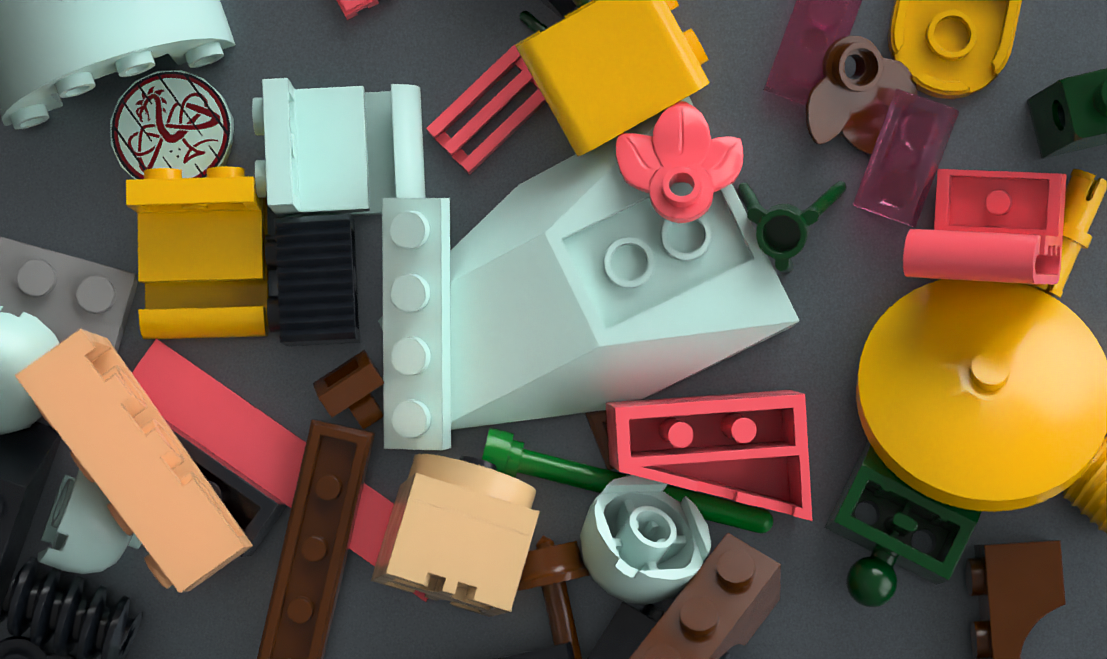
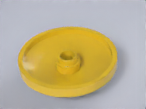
M941 279L923 285L900 298L887 309L872 328L864 344L857 373L856 403L858 415L867 439L878 457L899 479L925 496L947 505L974 511L998 512L1026 508L1044 502L1071 486L1083 475L1099 452L1107 433V360L1097 339L1086 324L1066 305L1038 288L1023 283Z

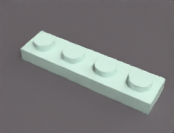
M382 198L384 449L443 451L451 448L450 198Z

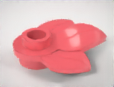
M679 101L668 107L661 114L654 126L653 136L636 133H622L618 135L616 159L620 173L626 183L640 191L649 193L651 204L660 216L675 223H688L700 218L708 211L713 201V193L729 186L737 179L743 165V147L740 138L717 137L711 139L709 126L703 114L689 103ZM684 182L690 184L693 187V191L686 196H677L671 192L670 187L675 183Z

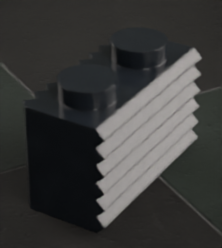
M350 214L275 218V234H265L264 242L267 271H277L278 295L268 296L267 300L270 333L280 332V343L285 346L359 343L355 222Z

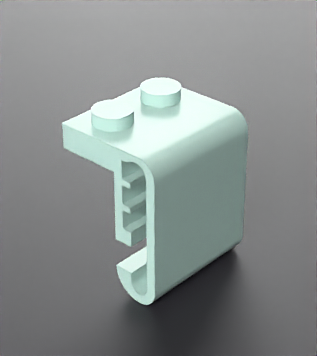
M288 78L262 79L263 97L253 98L252 101L255 135H264L265 160L255 161V184L258 198L267 197L268 207L279 218L350 214L351 216L382 214V198H426L421 90L419 86L391 84V91L365 92L363 86L294 89Z

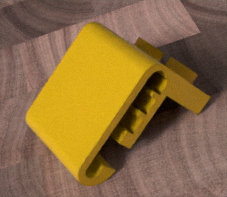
M592 0L565 15V19L542 32L537 31L515 45L577 156L592 151L709 84V80L701 67L709 59L701 43L691 28L685 32L681 31L671 10L679 7L677 0Z
M222 166L208 168L207 178H182V170L152 168L144 170V179L126 180V205L137 213L138 282L145 283V309H138L142 338L184 339L268 336L267 300L269 296V271L266 268L264 247L265 234H268L267 197L258 198L255 178L253 176L245 177L244 168Z

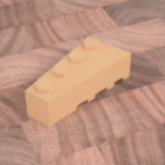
M79 329L15 375L33 399L44 419L58 432L71 449L70 454L80 471L90 482H96L109 499L110 503L107 504V507L117 524L127 535L131 536L134 533L149 552L144 557V560L154 577L164 588L168 589L174 585L179 593L191 591L253 546L108 338Z

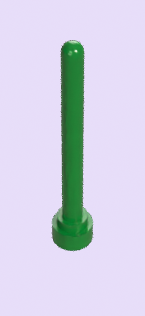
M491 427L482 460L497 466L496 471L516 478L517 473L600 494L612 480L630 476L524 449L525 442L513 440L514 433ZM667 485L663 491L679 502L686 496L697 506L703 518L708 521L760 534L768 532L774 523L772 514L766 509Z

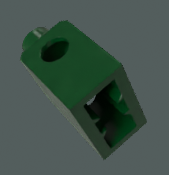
M1107 68L1058 80L1027 100L1042 159L1107 144ZM1058 105H1062L1064 109L1065 128L1059 120Z

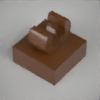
M365 349L313 383L319 400L331 417L349 408L363 430L384 417L379 404L371 394L372 391L383 385L384 381Z

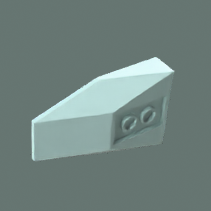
M689 96L681 100L694 106ZM665 110L624 133L653 136L654 126ZM618 136L581 156L575 154L519 184L450 250L451 430L606 410V402L643 400L794 327L800 320L768 255L758 245L756 231L748 219L747 213L733 185L730 184L713 193V201L710 208L700 218L688 223L669 221L655 211L651 204L649 193L630 186L624 180L616 159ZM679 182L673 184L670 190L677 196H686L693 191V187L688 183ZM382 316V317L378 320V322H379V324H380V326H381V329H382V331H383V316Z

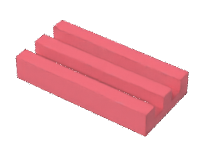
M515 44L426 128L435 141L468 175L472 174L546 103ZM516 66L521 72L451 138L446 131ZM531 82L538 90L471 154L467 155L461 148Z

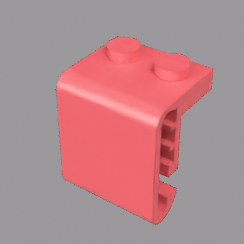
M937 169L934 230L910 229L908 231L903 253L905 276L1023 284H1058L1061 272L1067 175L1059 173Z

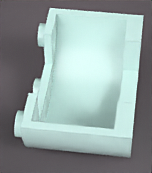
M0 0V116L5 126L12 124L14 129H25L41 124L50 118L48 111L63 106L61 98L86 93L96 86L95 79L117 71L120 77H128L145 72L155 66L154 58L169 54L178 65L187 62L190 68L205 66L220 60L224 56L223 49L236 45L220 0Z

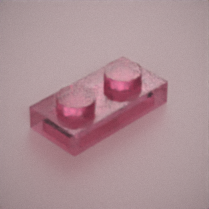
M796 0L764 90L806 105L811 89L824 77L822 64L827 49L837 39L850 35L862 0Z
M896 88L853 206L916 228L959 111L953 107Z

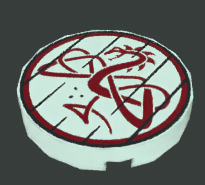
M182 70L156 71L135 81L118 99L110 120L111 146L120 166L134 179H144V170L152 168L182 170V178H207L208 168L222 167L227 164L233 143L234 119L224 97L204 78Z

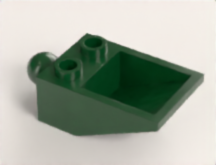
M867 440L824 528L872 552L869 557L861 558L851 566L847 574L846 585L849 594L857 603L866 607H878L886 604L896 592L897 575L893 568L895 564L936 585L949 581L982 511L947 505L916 491L899 479L883 463ZM868 503L875 508L877 517L872 525H868L856 518L855 510L858 504ZM916 531H923L931 537L932 548L929 553L925 554L912 547L911 540Z

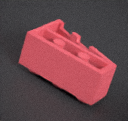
M793 390L606 402L609 464L619 472L813 521L805 394Z

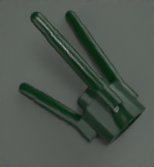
M838 181L810 207L801 211L791 204H778L766 210L760 205L749 184L741 183L739 185L738 191L748 210V219L758 225L756 230L758 245L766 255L775 259L777 270L785 273L792 272L794 266L791 258L802 251L809 236V226L817 222L818 218L846 191L847 186L845 182Z

